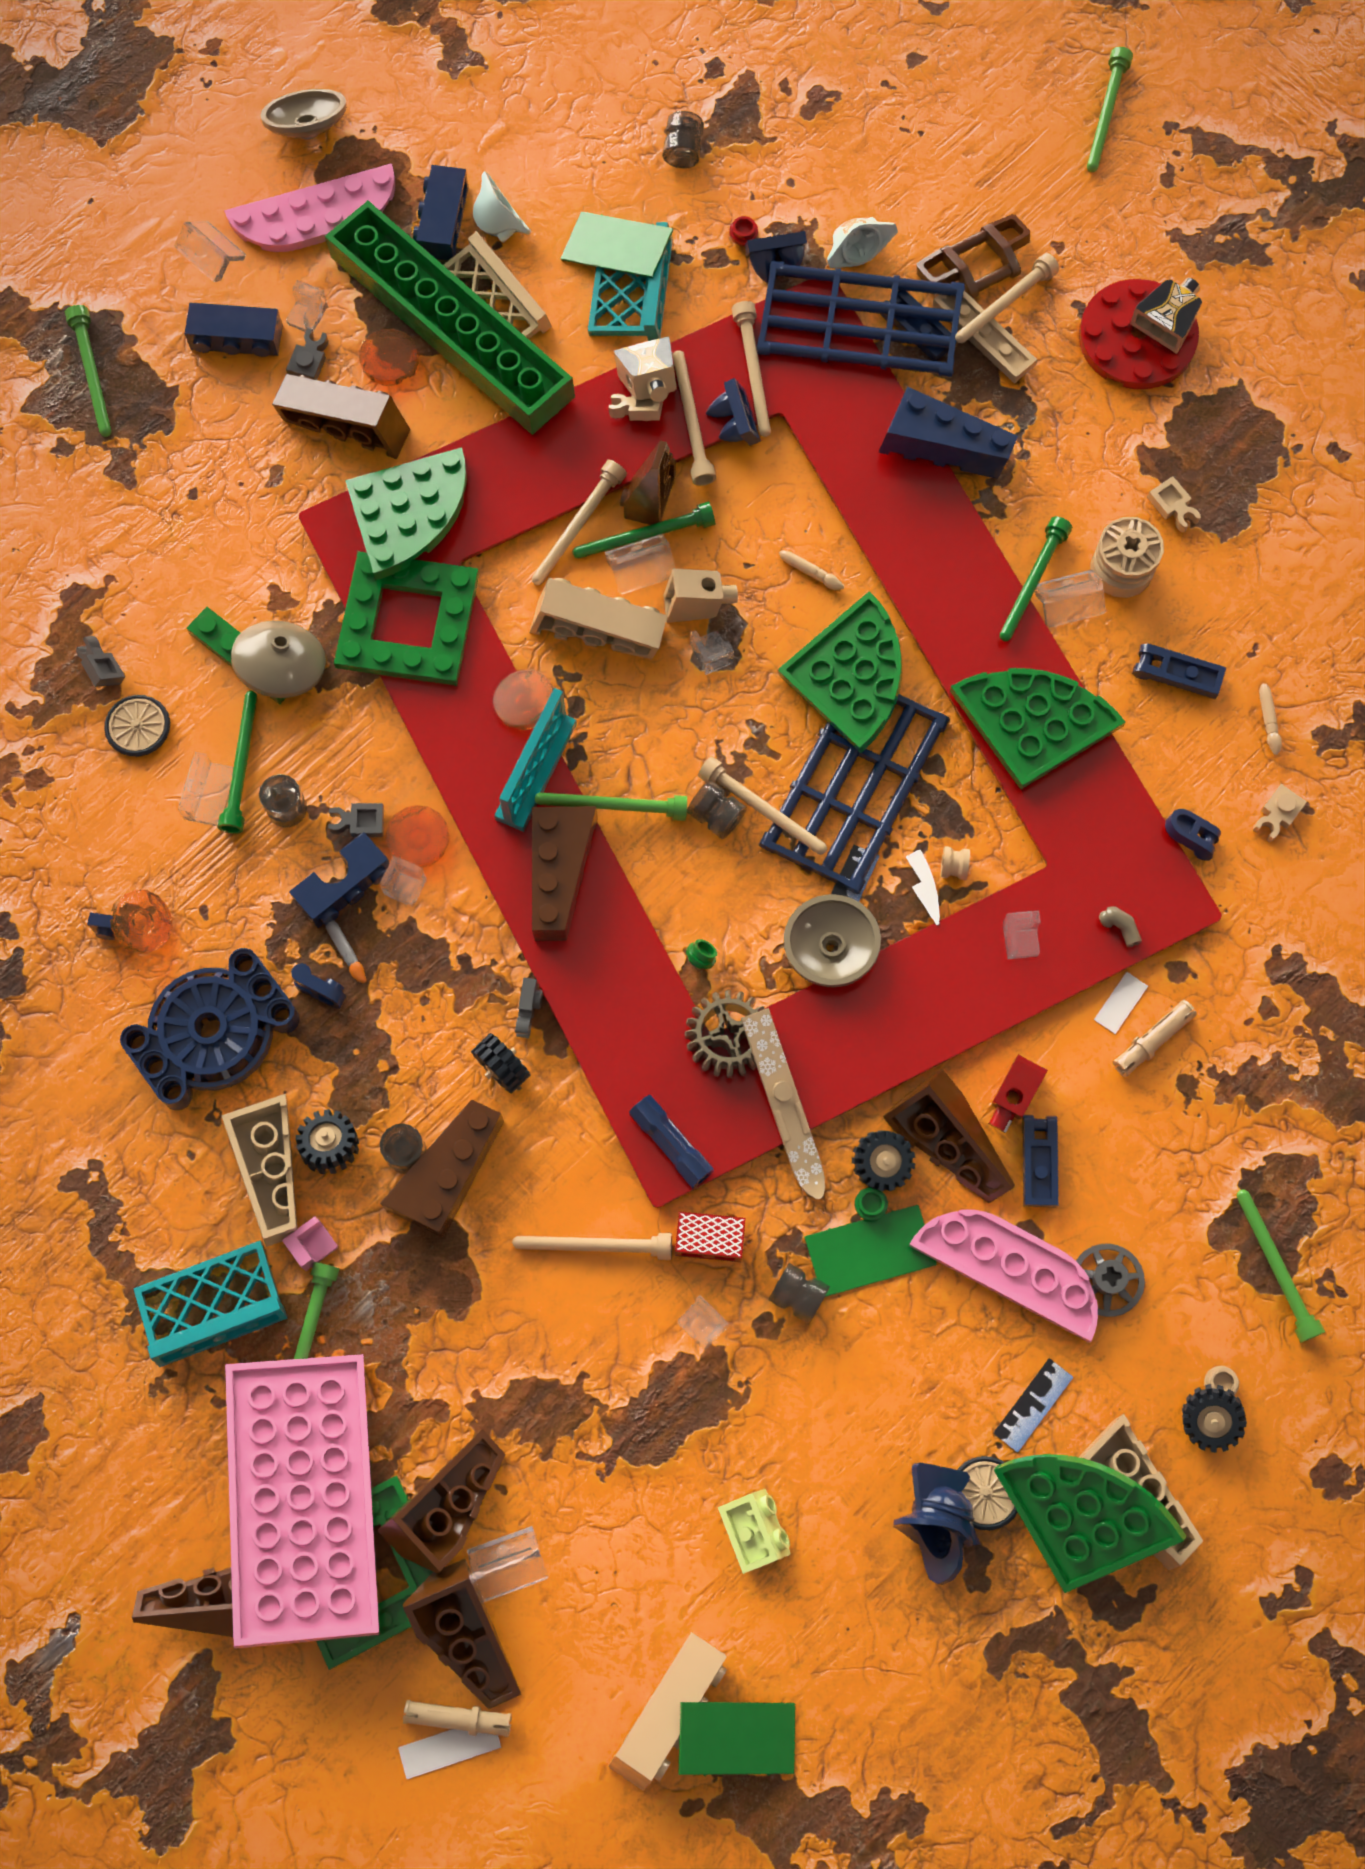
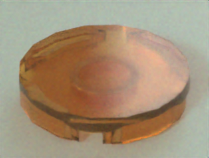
M394 328L381 329L371 333L363 341L359 350V362L363 372L374 383L383 386L397 385L402 383L403 379H406L408 376L410 378L415 373L419 364L418 349L414 340L405 332Z
M520 670L511 673L500 682L495 690L493 698L495 712L508 727H517L518 730L534 728L554 688L545 675L535 670Z
M421 805L406 807L396 813L389 822L386 832L387 845L394 858L398 862L414 868L430 866L440 860L445 853L450 839L447 823L441 814L428 806Z
M136 889L120 896L113 904L111 912L113 911V919L110 920L111 929L116 940L125 949L132 952H140V954H148L163 947L169 940L173 928L172 917L166 903L158 895L148 890Z

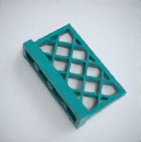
M656 222L658 226L669 227L668 222ZM672 235L653 278L637 277L635 274L619 271L608 277L604 273V268L596 267L588 324L589 336H647L648 341L661 338L673 243ZM627 274L633 281L621 290L615 282ZM639 286L644 291V296L634 303L627 295ZM611 287L617 294L605 303L600 298L601 293ZM623 299L630 307L618 316L611 308ZM606 312L614 319L606 326H596L597 320ZM636 312L641 317L640 326H627L624 321Z
M556 688L553 689L499 797L500 805L494 815L495 820L523 832L532 816V807L537 806L535 802L536 794L544 792L577 725L576 719L566 715L563 691Z
M261 1240L133 1288L149 1346H147L151 1360L159 1367L288 1319ZM257 1252L260 1262L253 1274L239 1268L245 1256ZM219 1266L230 1269L221 1286L207 1280L212 1270ZM262 1271L264 1273L265 1279L259 1277ZM236 1272L250 1278L242 1295L228 1289ZM188 1278L198 1281L190 1298L176 1293L181 1281ZM256 1282L268 1286L271 1297L258 1302L248 1298ZM204 1285L218 1290L210 1307L196 1301ZM156 1290L166 1293L158 1310L147 1306L144 1295ZM225 1294L239 1299L234 1310L227 1314L216 1310ZM172 1297L186 1302L178 1319L164 1314ZM193 1306L207 1311L203 1321L195 1326L184 1323ZM149 1313L154 1314L152 1321ZM161 1318L175 1324L169 1336L157 1340L154 1330Z

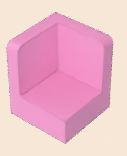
M316 1216L282 1240L305 1271L312 1268L314 1262L319 1263L338 1248L336 1242Z

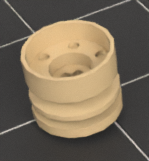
M1122 517L1113 520L1104 528L1090 562L1091 576L1095 584L1104 593L1114 597L1129 598L1140 594L1149 586L1164 553L1163 539L1158 529L1150 522L1138 517Z

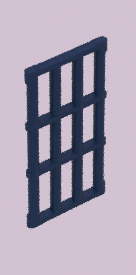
M771 261L760 336L756 347L758 355L770 356V354L818 359L825 363L835 361L877 366L883 370L893 368L939 374L938 376L952 378L954 374L955 336L958 331L965 283L951 282L949 284L900 278L899 275L889 277L841 271L839 268L829 270L786 265L785 262ZM776 276L833 282L832 294L828 296L774 289ZM845 283L892 289L890 303L838 297L839 284ZM898 290L956 296L954 310L896 304ZM772 301L829 308L827 322L770 315ZM843 309L888 315L886 329L834 323L835 310ZM894 316L953 322L951 336L893 330ZM768 327L825 334L823 348L766 341ZM840 335L884 341L883 354L830 349L831 336ZM890 342L949 348L947 363L889 356Z
M899 694L896 704L904 707V710L880 755L868 749L860 753L845 738L836 735L835 732L837 730L827 722L824 729L821 728L818 732L819 738L796 781H792L790 785L791 790L780 809L781 813L790 818L802 795L819 802L805 828L814 836L819 831L830 808L847 816L822 865H819L805 858L809 847L798 841L794 851L776 844L783 829L774 822L769 831L764 833L758 845L771 853H775L843 886L855 894H860L866 882L864 879L886 836H890L892 833V825L914 783L919 781V773L940 733L945 731L950 718ZM918 714L931 720L932 723L907 769L891 761L914 715ZM832 743L847 751L823 794L807 785L828 745ZM859 756L875 765L854 805L849 807L835 800ZM888 770L903 777L881 821H878L863 812L883 774ZM858 822L875 829V832L851 878L848 879L833 870Z

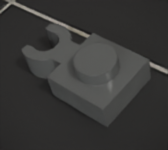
M308 328L304 334L305 347L296 344L286 368L287 374L298 377L299 375H305L313 380L318 379L326 360L325 353L321 352L328 346L326 333H322L318 341H313L314 334L312 329Z
M351 803V812H345L339 807L329 809L331 817L341 818L338 824H328V829L331 833L340 834L346 829H350L352 837H358L363 832L368 837H384L383 803Z
M523 978L518 1007L519 1014L515 1027L516 1037L529 1039L534 1011L541 1008L543 990H538L537 979Z

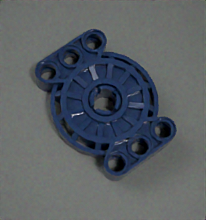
M239 948L230 955L229 970L223 968H202L190 971L173 980L162 990L154 1002L148 1018V1028L138 1024L126 1027L121 1033L120 1043L157 1097L170 1109L175 1111L183 1110L192 1101L193 1089L217 1091L232 1087L247 1079L260 1067L267 1056L273 1039V1030L280 1033L294 1031L298 1027L300 1016L257 955L251 949ZM244 961H253V965L248 971H239V967ZM261 986H271V991L268 995L264 997L257 996L258 989ZM290 1010V1015L285 1021H275L276 1014L279 1011ZM204 1018H207L209 1021H220L219 1031L212 1037H201V1030L204 1026L202 1020ZM139 1036H145L144 1044L139 1048L133 1049V1040ZM157 1061H163L162 1070L156 1074H150L151 1065ZM175 1086H180L181 1094L176 1099L169 1100V1091Z

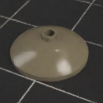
M307 89L276 98L262 109L260 117L263 126L275 134L290 138L313 139L329 130L343 117L347 110V103L345 97L337 91Z
M264 621L246 628L239 634L232 647L231 662L237 677L251 690L269 697L288 698L304 694L318 684L324 674L326 657L319 640L307 629L286 621Z
M821 895L804 902L793 912L784 931V950L792 968L805 980L823 987H841L860 980L872 969L880 952L881 934L875 917L863 904L843 895ZM829 945H835L838 949L835 952H829L826 948Z

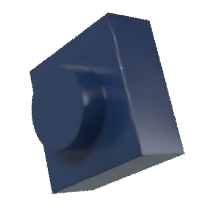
M90 912L87 925L98 938L115 940V937H127L129 925L122 917Z

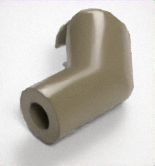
M1116 906L1107 907L1106 911L1100 913L1099 919L1104 927H1112L1113 925L1118 927L1122 932L1127 947H1133L1142 942L1134 918Z

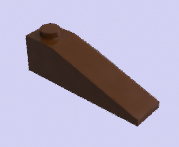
M660 441L633 476L629 489H623L620 506H624L625 519L648 525L661 522L676 476V460L672 458L673 454L670 453L667 442Z
M943 1069L919 1084L883 1116L897 1134L905 1137L904 1140L911 1144V1148H914V1146L918 1147L931 1157L929 1161L936 1166L943 1165L956 1175L957 1181L988 1203L1014 1188L1015 1184L965 1096Z
M482 1429L378 1529V1532L401 1557L435 1573H439L463 1548L468 1538L466 1536L479 1514L480 1505L495 1479L505 1453Z
M466 1559L444 1567L439 1573L433 1572L403 1603V1609L416 1637L424 1645L427 1644L438 1655V1659L445 1666L448 1665L461 1678L462 1683L488 1709L521 1695L513 1671Z
M213 1567L203 1570L204 1576L186 1582L178 1578L137 1591L132 1615L133 1622L233 1637L231 1567L217 1572Z

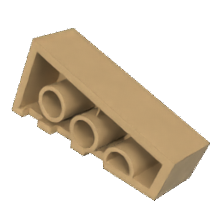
M548 578L538 599L529 633L540 635L541 630L555 632L554 637L556 639L567 641L568 637L582 638L585 645L597 647L604 646L605 643L611 644L613 651L652 659L659 649L667 615L660 613L659 610L653 607H640L631 604L629 600L622 597L612 598L602 595L600 591L594 588L574 586L570 581L563 578Z

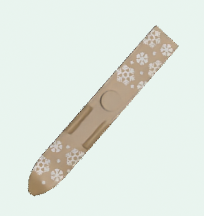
M767 1008L742 1017L741 1021L793 1174L799 1186L806 1194L815 1199H821L825 1191V1176L770 1010Z

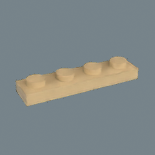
M965 291L963 292L958 323L959 331L984 311ZM938 295L934 298L932 306L939 309L954 310L956 296ZM994 318L968 339L1013 383H1016L1036 366L1037 359Z

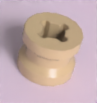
M944 846L940 877L957 876L960 880H967L970 849L963 848L961 851H954L951 847Z

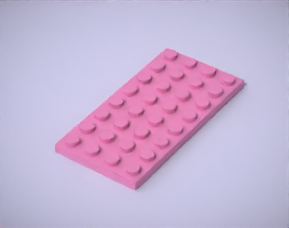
M363 1354L225 1364L234 1649L379 1635Z

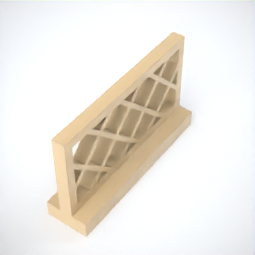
M477 231L468 238L470 244L444 264L457 278H473L472 291L480 298L490 299V306L494 310L496 299L509 300V313H498L505 319H508V322L512 325L513 320H526L530 326L522 334L528 339L538 331L544 334L552 327L546 313ZM472 256L476 261L474 272L460 271L461 263ZM479 279H491L493 281L492 292L477 291Z

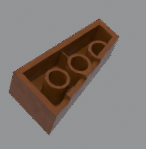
M596 806L532 807V932L534 941H567L577 895L582 883L587 856H589L591 841L598 820Z
M471 1100L381 1201L380 1204L383 1208L444 1238L504 1123L502 1114Z

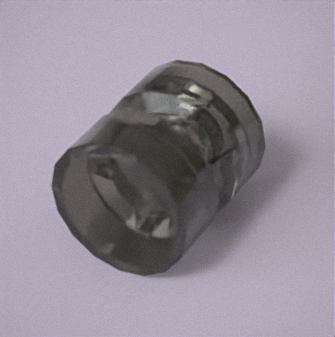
M676 111L668 116L665 131L667 136L664 140L662 152L663 159L667 164L677 168H691L698 164L701 151L700 142L704 129L703 119L699 115L689 111Z
M278 774L269 777L263 782L260 787L259 798L270 820L277 826L286 828L300 823L306 816L307 803L295 779L288 775Z
M711 780L692 799L687 813L701 824L708 822V829L723 840L739 824L747 807L733 796L726 798V791Z
M403 1123L388 1128L380 1140V1152L390 1168L401 1174H406L427 1150V1145L418 1130L411 1125Z
M789 1263L768 1301L783 1309L791 1306L793 1308V1316L809 1325L831 1286L815 1277L807 1281L805 1279V1272Z

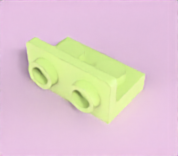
M766 1489L753 1492L718 1507L743 1574L791 1554L789 1550V1537L779 1524L776 1516L777 1507L775 1501L768 1495Z

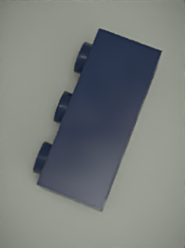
M431 165L430 175L424 178L423 193L426 195L424 201L419 203L418 218L420 219L419 227H414L413 239L435 259L449 261L456 253L469 188L467 172L463 168Z
M189 302L184 334L190 349L202 353L218 351L230 355L243 353L254 354L259 357H266L268 355L278 356L283 324L279 311L275 308Z

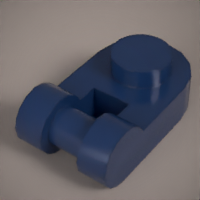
M1186 809L1175 810L1165 821L1166 831L1171 838L1194 851V855L1198 859L1204 861L1212 859L1215 852L1214 844L1219 841L1221 830L1217 826Z
M303 963L297 964L292 968L291 975L296 989L328 1006L340 1009L347 997L342 992L344 987L332 979H327L325 982L312 975L309 966Z

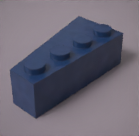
M907 387L878 453L887 455L890 452L904 454L903 458L915 461L916 458L933 461V465L945 467L947 464L958 466L960 471L998 479L1011 455L1018 436Z

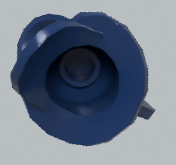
M922 1462L914 1463L912 1465L915 1501H913L912 1513L895 1519L893 1527L913 1542L919 1544L928 1578L939 1585H944L953 1581L962 1569L963 1547L981 1545L972 1523L975 1519L973 1517V1506L962 1493L970 1480V1475L961 1470Z

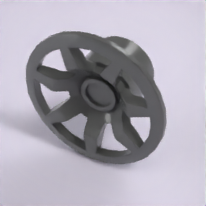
M1109 1243L1095 1245L1085 1250L1076 1262L1081 1266L1084 1259L1093 1253L1097 1267L1094 1271L1083 1270L1089 1279H1092L1094 1294L1098 1292L1103 1294L1104 1310L1098 1308V1315L1114 1317L1130 1311L1141 1299L1145 1285L1144 1272L1138 1259L1127 1249ZM1112 1250L1119 1254L1115 1260L1104 1261L1099 1251ZM1124 1256L1132 1262L1136 1273H1128L1127 1268L1122 1264ZM1138 1279L1137 1292L1132 1298L1125 1290L1128 1281ZM1118 1294L1128 1302L1121 1309L1110 1310L1112 1296Z

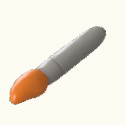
M334 920L329 922L325 927L342 958L349 966L351 976L359 983H365L366 976L363 965L358 962L352 947L339 925Z

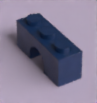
M365 832L339 851L343 861L348 866V873L342 881L329 884L322 881L313 872L289 891L294 902L317 928L335 920L339 916L340 910L348 904L353 905L364 896L366 889L373 884H380L388 877L389 871L392 869L388 858Z

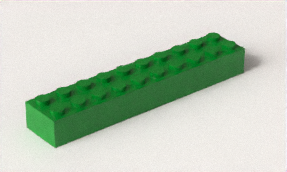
M367 200L325 236L330 256L335 262L532 435L575 398L572 376L370 201Z

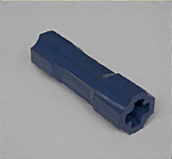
M651 1095L644 1097L629 1111V1115L653 1139L692 1189L699 1186L714 1172V1168L689 1143Z

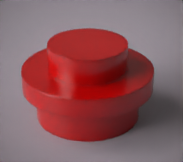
M738 217L730 226V238L734 243L745 246L747 240L757 239L758 226L750 217Z

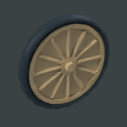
M146 695L128 696L118 701L108 712L104 726L105 736L109 744L121 754L135 757L148 755L162 746L167 739L170 731L169 714L162 703L153 697Z
M981 1456L972 1458L964 1462L957 1469L965 1471L970 1475V1480L962 1493L973 1506V1517L975 1519L972 1523L974 1528L990 1531L999 1529L1010 1523L1018 1513L994 1472L998 1465L1005 1462L994 1457Z

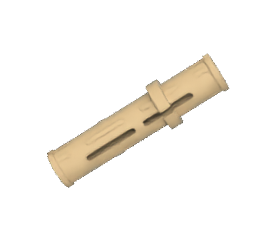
M1182 1000L1142 1037H1136L1132 1040V1045L1112 1061L1118 1073L1127 1077L1146 1059L1148 1061L1155 1056L1154 1052L1197 1015L1196 1011L1193 1010L1194 1007L1189 1002Z
M411 1700L406 1701L404 1708L406 1715L403 1716V1724L410 1723L469 1731V1735L477 1736L478 1733L509 1737L511 1728L509 1722L512 1721L511 1713L481 1711L479 1706L466 1709Z

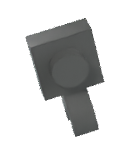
M95 636L84 637L83 641L86 646L77 647L76 652L82 659L81 664L95 687L120 685L125 675L113 654L104 653L100 647L99 640Z

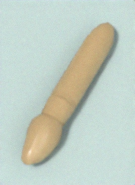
M782 550L779 552V556L784 562L808 576L823 582L829 589H844V584L835 575L827 573L790 551Z
M1263 683L1259 690L1265 729L1268 735L1266 740L1273 754L1278 755L1281 751L1282 739L1278 734L1272 692L1269 686Z

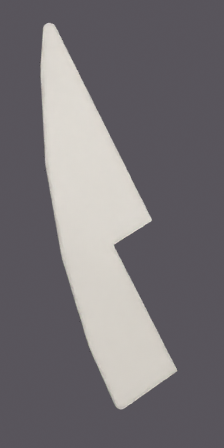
M917 850L906 856L909 864L921 880L920 883L912 888L935 924L939 925V902L935 881L921 850Z

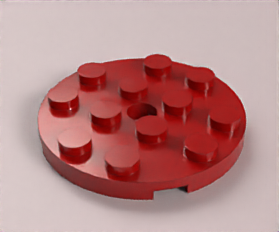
M1146 279L1118 281L1100 290L1087 304L1079 326V343L1088 364L1104 379L1108 377L1122 383V387L1129 389H1152L1172 382L1187 369L1199 341L1197 319H1195L1177 354L1148 335L1139 339L1131 333L1135 328L1130 322L1136 306L1159 287L1161 283Z

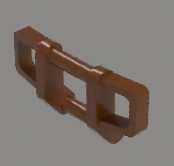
M1014 214L988 223L981 227L979 232L952 246L945 245L917 262V275L923 281L949 284L955 281L965 283V292L972 298H975L979 295L980 291L1008 277L1014 278L1021 274V267L1014 251L1030 243V230ZM1008 228H1014L1020 235L1007 241L1000 232ZM986 242L1000 257L1003 267L974 281L969 267L958 255ZM941 261L950 270L938 277H933L927 271Z

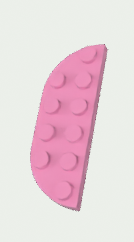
M392 163L224 211L233 231L245 242L249 241L261 246L262 250L273 252L301 249L325 242V236L367 200L383 212L389 201H392L395 192V176Z
M959 1210L938 1216L924 1225L909 1244V1247L1089 1343L1091 1342L1097 1326L1098 1305L1089 1281L1090 1279L1083 1268L1071 1256L1055 1246L1000 1217L979 1210Z

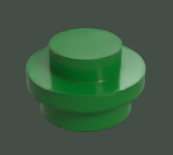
M698 939L688 945L686 955L694 967L710 969L716 963L717 950L708 941Z
M868 1187L857 1194L854 1205L857 1214L861 1218L875 1221L886 1213L888 1201L886 1195L881 1190Z

